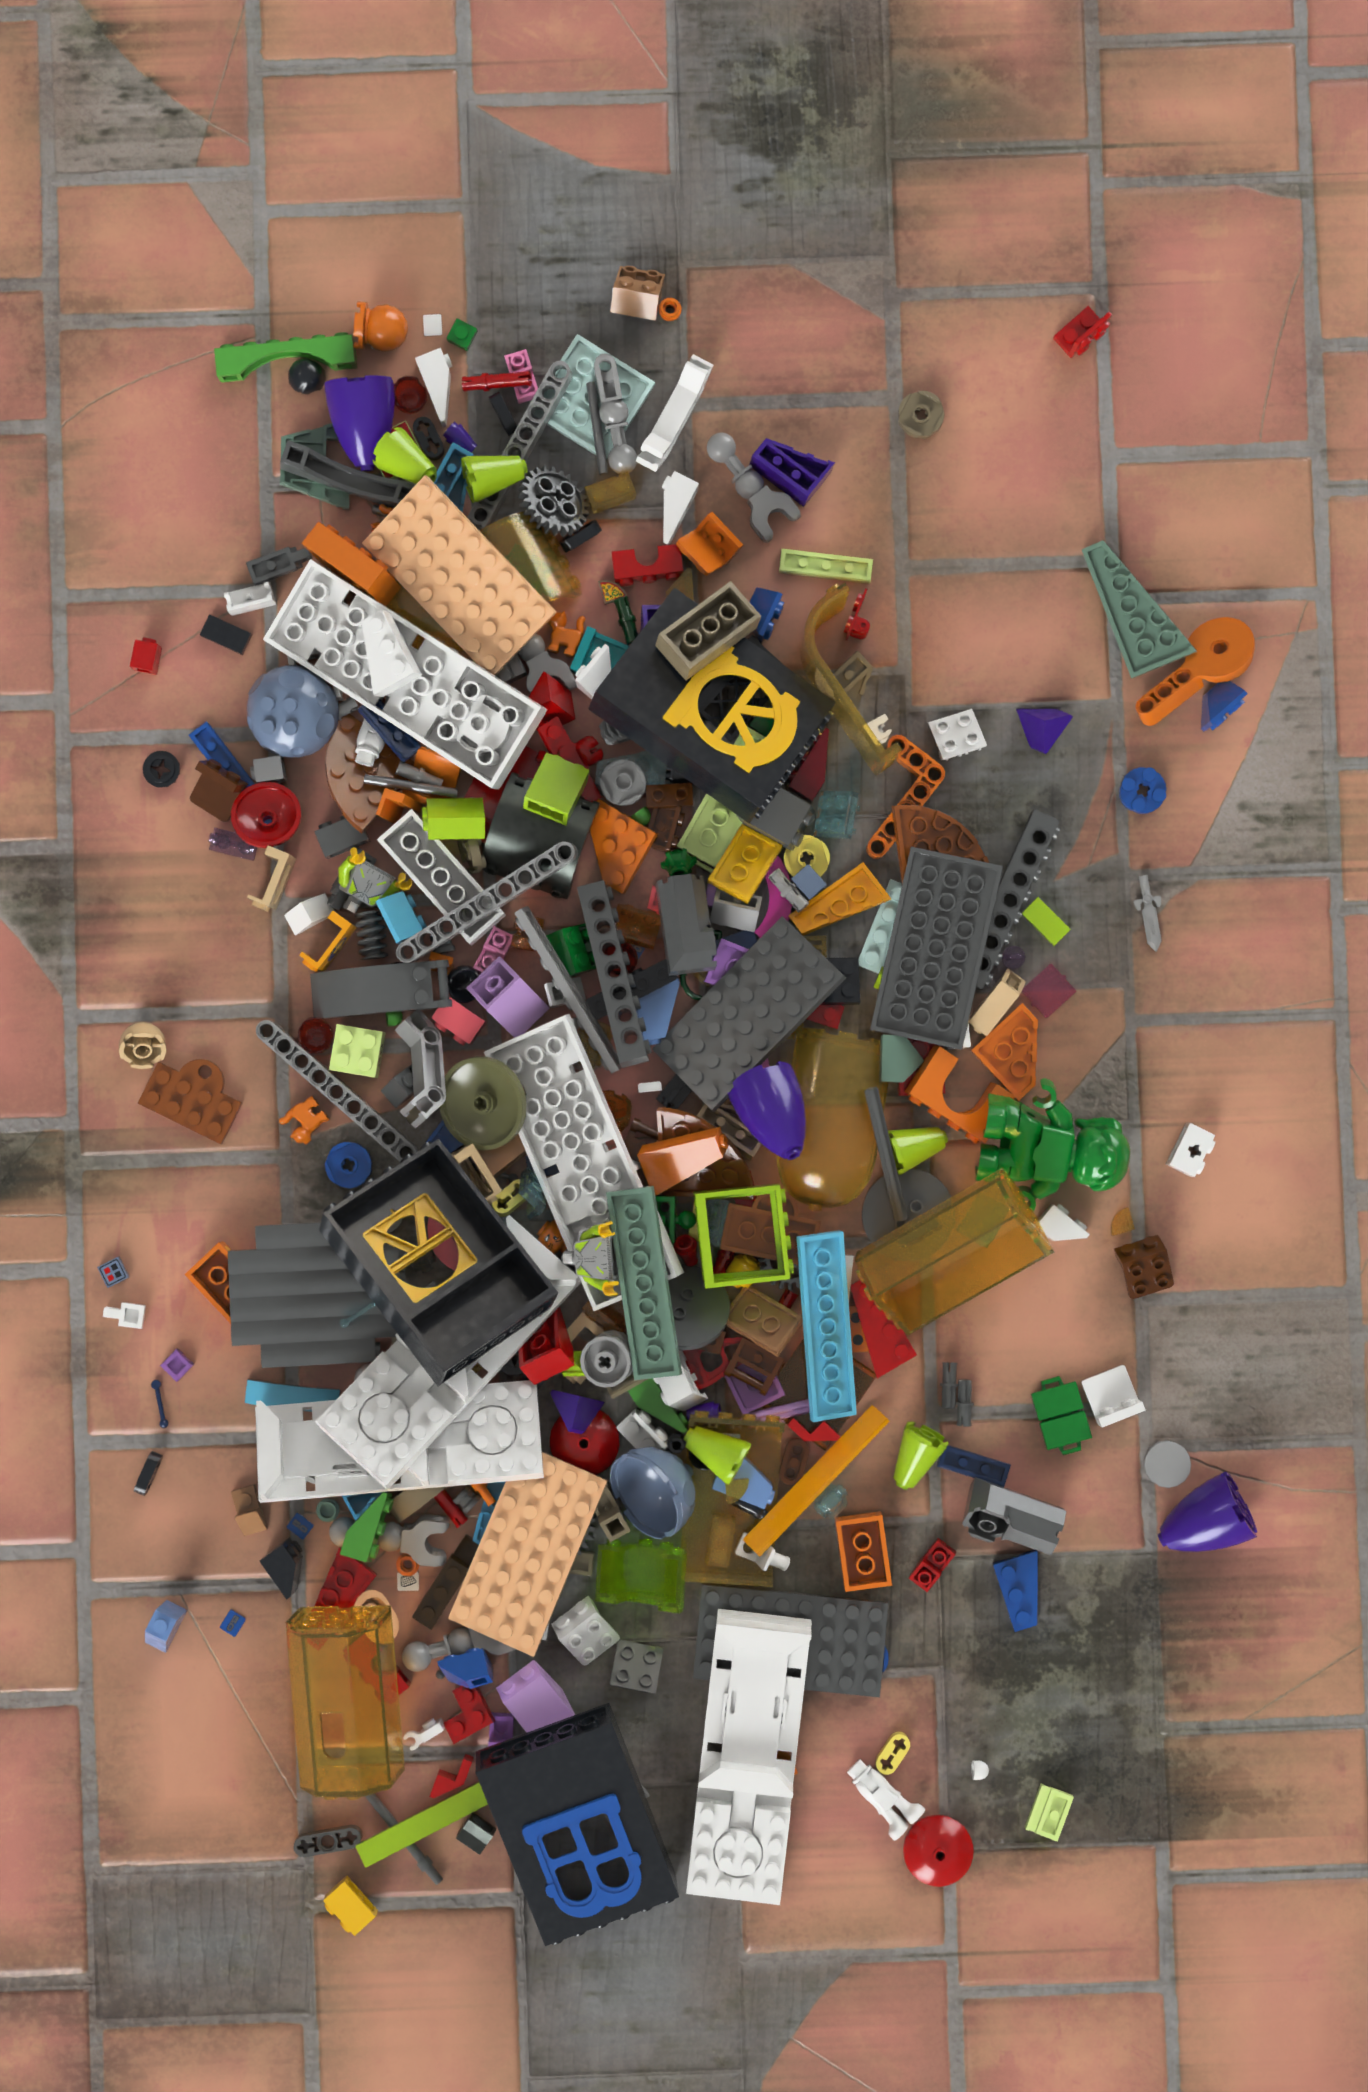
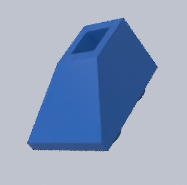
M756 587L750 603L759 612L761 619L753 632L759 643L762 644L764 639L769 640L775 624L772 621L774 618L779 619L784 602L781 601L783 594Z
M1231 681L1217 683L1202 696L1201 729L1203 732L1208 728H1211L1213 731L1228 718L1225 714L1231 715L1245 703L1243 698L1248 693Z
M472 1648L464 1654L448 1655L443 1660L437 1661L439 1668L449 1682L469 1689L493 1683V1664L483 1648Z

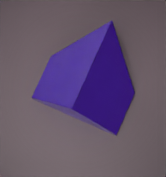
M1016 709L1029 746L1044 754L1048 753L1073 718L1071 714L1058 709Z
M552 1390L550 1392L568 1432L584 1433L605 1403L561 1391Z

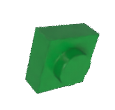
M457 318L446 339L448 342L468 351L478 330Z

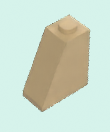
M1007 968L972 1014L968 1022L971 1024V1028L975 1032L983 1033L987 1036L1019 997L1026 981Z

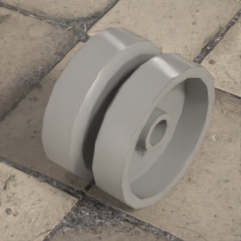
M615 1330L604 1331L586 1344L581 1353L580 1363L584 1375L590 1382L604 1388L613 1387L623 1382L632 1374L633 1368L628 1336L625 1333Z

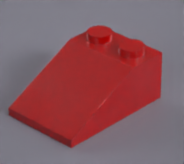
M560 1306L518 1350L519 1368L534 1385L575 1365L572 1343Z

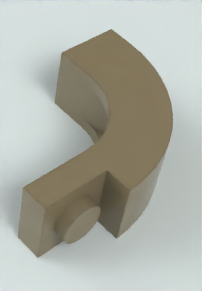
M446 1487L402 1490L392 1498L394 1501L390 1512L400 1523Z

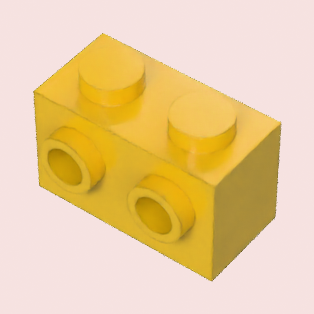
M348 1875L325 1895L323 1900L326 1910L331 1915L335 1914L340 1919L342 1928L348 1933L351 1932L354 1936L370 1923L378 1912V1909Z

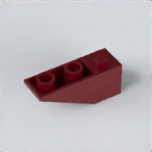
M825 728L823 733H819L814 741L815 745L811 752L807 750L801 759L802 766L799 771L794 769L787 780L790 783L788 789L809 803L813 802L825 782L828 728Z

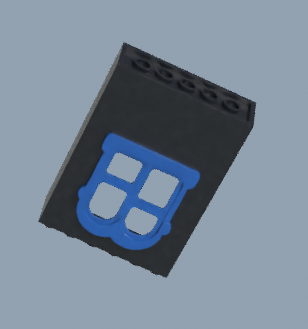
M610 1703L476 1751L475 1773L545 1946L559 1944L564 1939L572 1936H581L586 1931L594 1928H603L610 1922L627 1919L632 1914L640 1911H649L654 1906L662 1903L668 1904L679 1897L674 1868ZM604 1813L609 1818L618 1846L600 1854L592 1855L579 1824L583 1820ZM564 1827L570 1828L577 1849L557 1858H550L542 1840L543 1835ZM622 1857L629 1870L627 1881L619 1887L605 1885L600 1879L596 1867L601 1863ZM581 1860L590 1878L592 1890L585 1899L575 1901L567 1898L563 1893L555 1870L558 1867Z

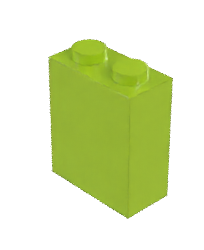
M546 752L524 797L523 808L566 826L587 784L590 770L580 764L571 763L558 755Z
M426 798L427 807H422L423 831H428V840L485 839L483 798Z

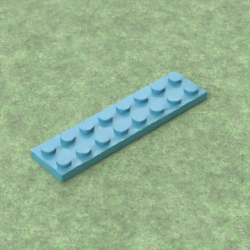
M841 1230L797 1236L810 1420L818 1422L857 1415L844 1233Z

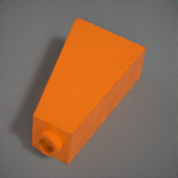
M716 1127L642 1145L637 1157L648 1185L654 1186L656 1196L723 1158L728 1148V1139L722 1133L721 1128Z

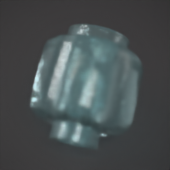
M830 1483L814 1500L813 1506L823 1518H835L847 1507L848 1501L846 1496L848 1493L840 1484L835 1486Z

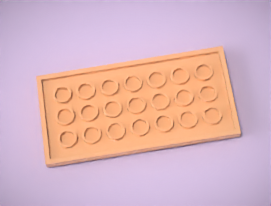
M424 476L362 542L377 559L389 567L388 571L471 659L495 676L557 613L428 476Z
M542 1452L544 1478L505 1482L448 1619L532 1657L536 1655L608 1480Z

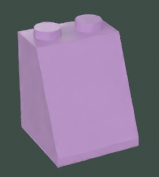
M500 956L466 988L514 1038L526 1033L550 1009Z
M532 1660L496 1687L503 1704L526 1732L575 1715L563 1689L535 1660Z

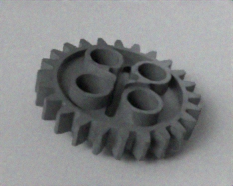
M544 465L541 470L538 467L533 471L530 470L520 482L521 485L518 490L521 493L518 495V498L523 501L519 506L526 508L523 514L531 516L530 523L537 522V529L543 526L546 534L549 530H552L553 536H556L558 533L562 537L567 533L571 536L575 531L578 532L587 521L586 517L590 513L587 509L590 507V504L585 501L588 496L581 494L584 488L576 486L578 480L573 482L570 480L571 474L564 476L563 469L557 473L554 466L548 470L546 465Z

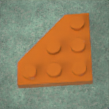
M598 799L597 802L600 803V806L590 827V832L602 880L608 886L625 894L658 833L602 799Z
M1023 1003L971 1049V1052L1008 1092L1015 1095L1017 1101L1021 1100L1036 1086L1038 1019Z

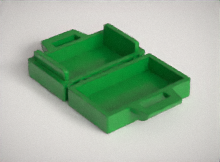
M1059 1376L1041 1381V1391L1031 1393V1398L1038 1420L1050 1418L1048 1421H1041L1039 1423L1046 1449L1059 1448L1062 1455L1081 1451V1441L1092 1438L1085 1411L1080 1410L1084 1407L1076 1381L1064 1384ZM1058 1381L1059 1386L1046 1389V1384ZM1077 1444V1447L1064 1450L1063 1448L1065 1445Z

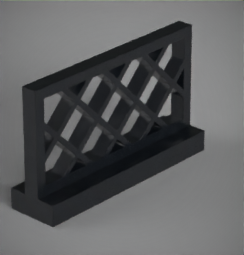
M751 635L747 638L750 642H752L757 647H759L764 652H766L771 657L780 662L761 643H759V640L754 635ZM723 675L713 678L699 694V714L717 729L720 724L715 719H720L721 723L726 717L723 716V703H736L739 699L738 685H749L751 681L738 682L737 675ZM734 677V683H728ZM725 686H734L735 699L722 700V689ZM719 694V700H713ZM767 694L764 698H755V695H753L750 701L752 706H755V701H760L757 706L763 707L769 700ZM710 703H719V717H711L704 711ZM741 715L742 718H745L744 722L746 725L754 717L750 715ZM736 728L732 734L726 732L724 736L732 742L739 734V731Z

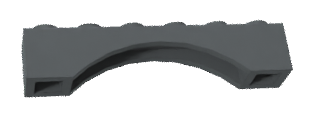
M289 440L286 443L280 461L281 470L380 505L384 504L386 507L395 508L415 486L401 480L380 477L353 469L331 460L309 447Z

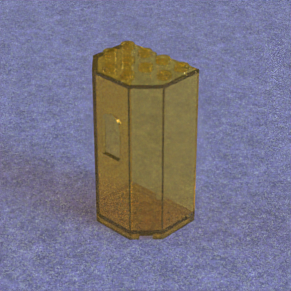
M1001 1168L857 1251L855 1262L858 1266L856 1270L857 1276L862 1283L865 1282L866 1288H864V1292L870 1301L874 1300L877 1308L880 1311H884L888 1320H893L898 1330L902 1329L907 1335H910L1054 1253V1250L1036 1214L1024 1199L1025 1196L1007 1172Z
M339 1606L300 1607L285 1622L300 1788L314 1797H324L325 1800H333L338 1797L356 1800L360 1797L392 1788L405 1770L391 1606H352L350 1608H339ZM343 1713L346 1752L341 1758L330 1757L324 1749L321 1714Z

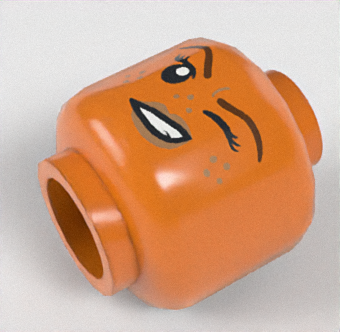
M547 1220L536 1234L538 1236L537 1240L553 1254H556L558 1251L563 1253L567 1247L556 1221L549 1222Z

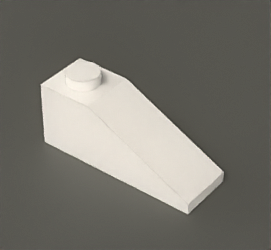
M441 348L418 356L415 360L443 428L447 426L451 383L449 368L453 366L448 353L443 355Z
M676 471L673 472L671 477H666L662 486L665 489L663 545L671 544L699 490L698 482Z

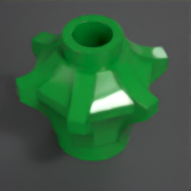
M683 848L682 850L676 849L672 852H665L667 857L665 861L660 862L661 868L665 869L670 876L692 873L691 868L697 863V858L691 857L687 853V849Z

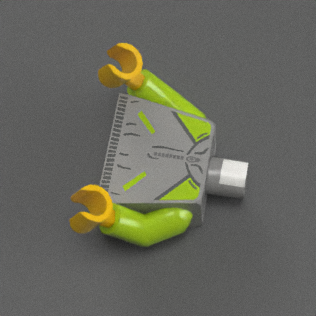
M355 847L351 848V855L338 868L339 889L349 894L343 907L353 913L357 912L361 902L373 907L377 904V900L395 894L400 890H408L412 886L411 878L408 881H404L406 879L405 873H400L398 881L395 880L396 877L365 861L364 850L357 854V848Z
M612 1221L593 1225L581 1234L579 1241L574 1242V1251L563 1252L564 1265H575L576 1275L583 1277L585 1282L602 1290L606 1296L618 1295L614 1291V1286L619 1285L618 1281H609L619 1277L613 1243L615 1232L612 1233L609 1229V1225L613 1224Z

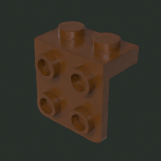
M213 759L199 761L195 769L202 774L190 795V801L220 821L228 822L231 818V809L235 799L246 789L248 783L241 780L238 774L221 767L222 765Z
M1158 1235L1149 1236L1143 1240L1124 1244L1114 1249L1115 1256L1123 1269L1128 1295L1131 1299L1146 1296L1174 1285L1167 1249Z

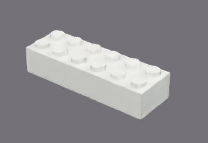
M412 809L377 839L443 915L448 914L484 891L439 839L428 840V831H423V821ZM485 896L482 899V906L485 909H489L492 905V899L489 896ZM466 908L462 913L463 919L467 922L472 919V911ZM499 908L460 934L472 946L502 920L506 914Z

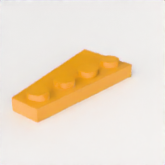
M862 862L809 900L808 906L798 913L795 910L788 917L801 935L804 936L891 900V897L865 863Z

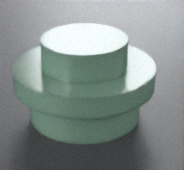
M331 1498L321 1500L316 1507L317 1516L324 1522L335 1520L340 1512L339 1504Z

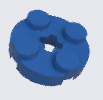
M1150 767L1135 768L1124 776L1119 788V797L1122 804L1128 810L1138 814H1148L1159 808L1165 800L1166 784L1163 777L1155 769ZM1141 784L1144 787H1148L1146 797L1143 794H1137Z
M339 1143L330 1150L325 1162L326 1174L333 1183L340 1187H358L372 1173L371 1155L359 1143ZM347 1158L355 1162L351 1172L348 1169H343L342 1166Z

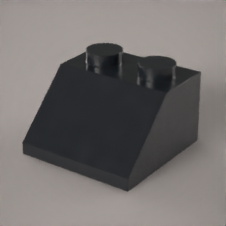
M290 1537L260 1560V1563L286 1600L298 1589L303 1559L301 1546L296 1540L292 1541Z

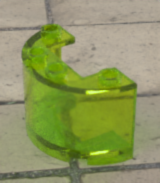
M607 1539V1543L598 1545L595 1601L610 1604L629 1601L657 1605L658 1611L682 1613L685 1601L687 1552L684 1548L673 1547L674 1543L660 1542L659 1545L653 1544V1540L639 1539V1543L621 1542L620 1539H616L610 1543L609 1539Z

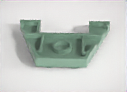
M332 423L313 430L308 429L282 436L281 458L288 440L309 447L326 457V441H339ZM280 469V485L344 510H349V493Z

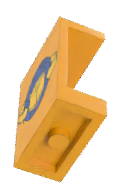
M332 911L327 918L342 928V930L319 961H316L304 952H301L299 955L304 959L302 963L312 971H326L357 929L356 926L335 911Z

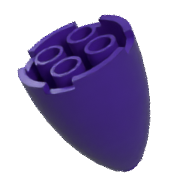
M368 375L326 381L324 389L329 416L343 450L354 466L359 467L362 472L374 471L375 465L373 460L376 461V456L373 454L374 449L386 432L391 433L393 425L395 393L392 377Z
M778 1061L775 1066L763 1068L761 1064L741 1074L732 1082L734 1087L731 1092H728V1097L742 1123L763 1146L774 1154L788 1160L799 1157L800 1152L803 1150L806 1135V1113L801 1088L792 1066L789 1063Z
M1223 1472L1198 1486L1173 1508L1160 1527L1161 1533H1158V1538L1163 1547L1167 1546L1172 1550L1188 1552L1212 1551L1235 1546L1257 1537V1528L1248 1505L1245 1504L1241 1494L1237 1491L1239 1490L1238 1486L1228 1472Z

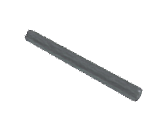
M870 1087L864 1093L894 1220L903 1221L907 1219L908 1215L879 1090L877 1087Z

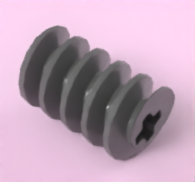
M366 911L354 914L355 918L362 919L355 924L356 927L362 928V930L356 933L357 936L364 938L357 942L359 946L365 947L358 951L359 955L366 956L361 960L380 959L388 956V953L381 952V949L387 947V944L380 942V940L386 938V935L379 933L380 930L385 928V925L378 924L379 921L384 919L383 916L377 915L379 911Z

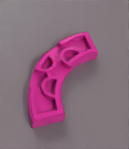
M777 856L764 877L769 891V906L763 922L754 932L759 938L782 916L788 921V916L791 914L792 904L780 895L781 892L768 879L770 874L780 868L787 879L790 880L785 865L779 856Z

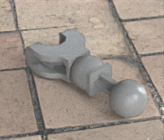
M601 354L595 359L594 372L600 402L602 403L599 409V416L606 425L605 430L610 429L614 447L609 453L608 463L614 472L628 474L637 465V454L631 446L627 445L624 426L628 425V422H626L628 408L623 400H621L622 394L616 361L610 354ZM600 363H609L611 369L608 372L601 371Z
M716 433L707 442V453L713 461L725 463L735 476L731 482L735 483L737 493L742 498L748 499L747 504L751 508L750 526L763 542L768 543L773 538V531L767 521L768 516L774 512H781L790 521H796L801 517L800 510L788 494L771 491L767 485L764 487L762 476L758 472L751 470V464L746 468L735 455L736 443L729 434Z
M535 634L517 653L521 659L527 661L529 674L526 686L530 694L543 671L552 677L560 679L567 689L572 690L577 687L575 678L567 663L549 656L547 651H545V643L540 635Z
M425 1514L414 1523H404L403 1527L393 1521L386 1522L385 1532L383 1536H379L377 1545L383 1550L390 1552L400 1548V1553L409 1554L421 1566L440 1567L446 1563L447 1556L445 1551L432 1547L428 1543L427 1537L431 1534L446 1532L450 1524L447 1517ZM348 1517L336 1519L329 1529L331 1541L335 1545L342 1547L346 1532L355 1521Z
M458 1627L452 1630L450 1634L443 1635V1641L431 1645L421 1641L409 1643L402 1652V1661L407 1669L420 1672L425 1670L434 1658L447 1654L461 1655L472 1648H483L494 1655H502L516 1649L470 1628Z

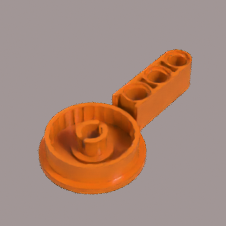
M1221 617L1209 620L1196 628L1188 638V641L1198 652L1186 656L1182 666L1136 702V711L1142 723L1147 726L1157 724L1203 688V679L1222 683L1242 675L1250 666L1255 651V638L1249 626L1235 618Z

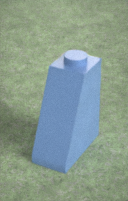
M679 978L639 999L641 1009H638L637 1012L639 1018L643 1017L646 1031L643 1032L644 1040H649L650 1045L659 1044L662 1038H666L680 985Z
M747 1457L744 1458L741 1463L742 1465L729 1485L715 1475L712 1489L763 1509H765L767 1503H772L775 1491L772 1490V1482Z
M166 1600L155 1610L145 1630V1643L166 1653L187 1610Z

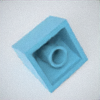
M404 891L376 901L398 945L427 927L421 915L417 916L413 909L417 905L411 894L406 895Z

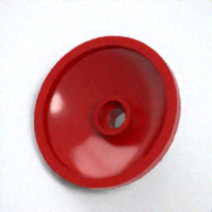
M261 782L247 787L237 796L231 809V822L236 834L249 845L260 848H267V846L275 847L288 841L298 830L302 815L301 807L295 794L287 787L274 782ZM267 819L272 820L269 824L264 823Z
M599 1410L586 1431L582 1434L568 1432L560 1416L555 1422L550 1435V1449L554 1457L595 1475L603 1472L613 1463L619 1450V1432L614 1421L602 1410ZM582 1439H586L589 1444L587 1447L580 1446V1441Z
M930 1815L920 1819L910 1828L904 1840L903 1855L907 1868L916 1879L930 1886L942 1887L957 1882L967 1873L973 1860V1843L967 1829L959 1821L946 1815ZM938 1852H943L944 1856L942 1858H937L936 1854Z

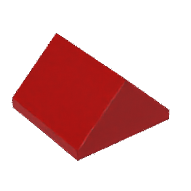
M543 671L529 695L530 699L548 709L539 726L555 716H558L562 725L575 720L571 691Z

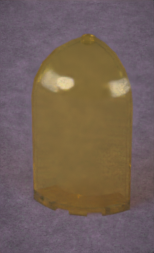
M798 1028L791 1066L803 1095L806 1113V1135L800 1156L793 1160H788L777 1155V1167L780 1180L786 1191L797 1201L809 1205L808 1209L822 1211V1208L847 1205L861 1194L870 1181L878 1148L864 1092L870 1087H877L884 1112L889 1082H879L880 1040L874 1038L859 1040L856 1039L857 1034L839 1031V1035H831L826 1033L825 1029Z

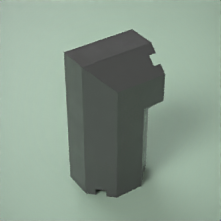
M695 874L675 875L667 877L668 882L664 884L662 879L658 880L655 887L668 976L714 971L717 967V961H712V956L717 955L714 930L710 928L711 922L704 877L699 875L698 879H696Z
M975 1477L969 1488L962 1524L964 1527L967 1525L969 1528L968 1533L977 1539L995 1542V1538L1001 1537V1540L1007 1539L1052 1555L1060 1539L1057 1538L1059 1531L1062 1532L1064 1527L1066 1510Z

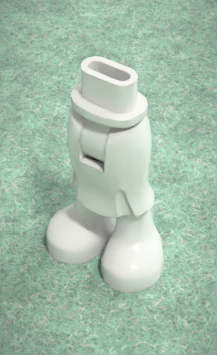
M386 695V698H385V703H384L385 705H386L387 701H388L389 698H390V697H388L387 695ZM365 718L357 737V747L355 750L357 756L355 762L373 767L374 761L379 758L385 742Z
M861 1759L847 1771L854 1779L852 1782L856 1785L861 1795L876 1808L879 1815L882 1814L890 1826L889 1835L894 1841L905 1833L909 1824L891 1808L893 1805L901 1811L910 1824L916 1822L924 1813L925 1808L922 1805L910 1803L900 1795L901 1792L895 1790L881 1773L873 1769L870 1764L866 1766Z

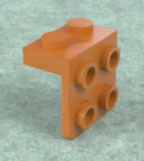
M713 512L707 514L695 530L679 538L676 542L682 554L687 556L696 566L697 570L706 576L728 564L743 547L739 539Z
M423 746L416 753L414 767L418 769L422 767L425 769V772L444 779L441 786L456 788L461 771L460 767L437 752ZM404 789L402 792L426 805V798H453Z

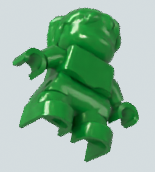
M1046 1078L1040 1080L1043 1090L1049 1091L1050 1094L1045 1098H1040L1036 1095L1032 1100L1036 1107L1045 1108L1048 1116L1042 1115L1010 1097L988 1094V1116L986 1128L983 1129V1137L1000 1139V1147L981 1143L979 1166H975V1181L992 1183L995 1180L1003 1181L1007 1179L1015 1182L1035 1180L1030 1185L1031 1188L1028 1186H1018L1015 1188L1018 1197L1025 1196L1029 1199L1027 1203H1020L1016 1207V1213L1020 1216H1027L1035 1210L1037 1198L1041 1200L1055 1193L1061 1183L1066 1181L1068 1172L1072 1173L1076 1182L1089 1186L1093 1191L1099 1192L1112 1189L1118 1185L1125 1177L1130 1162L1131 1151L1128 1140L1122 1134V1126L1115 1118L1075 1119L1076 1127L1081 1129L1075 1139L1072 1113L1059 1100H1056V1087L1051 1080Z

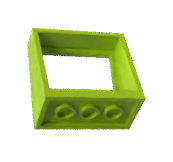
M780 1184L693 1192L702 1277L705 1289L790 1279V1273H794L793 1260L788 1259L787 1250L791 1249L790 1235H785V1226H789L788 1214L783 1212L782 1203H786L785 1189H781ZM770 1194L778 1269L713 1274L705 1200Z

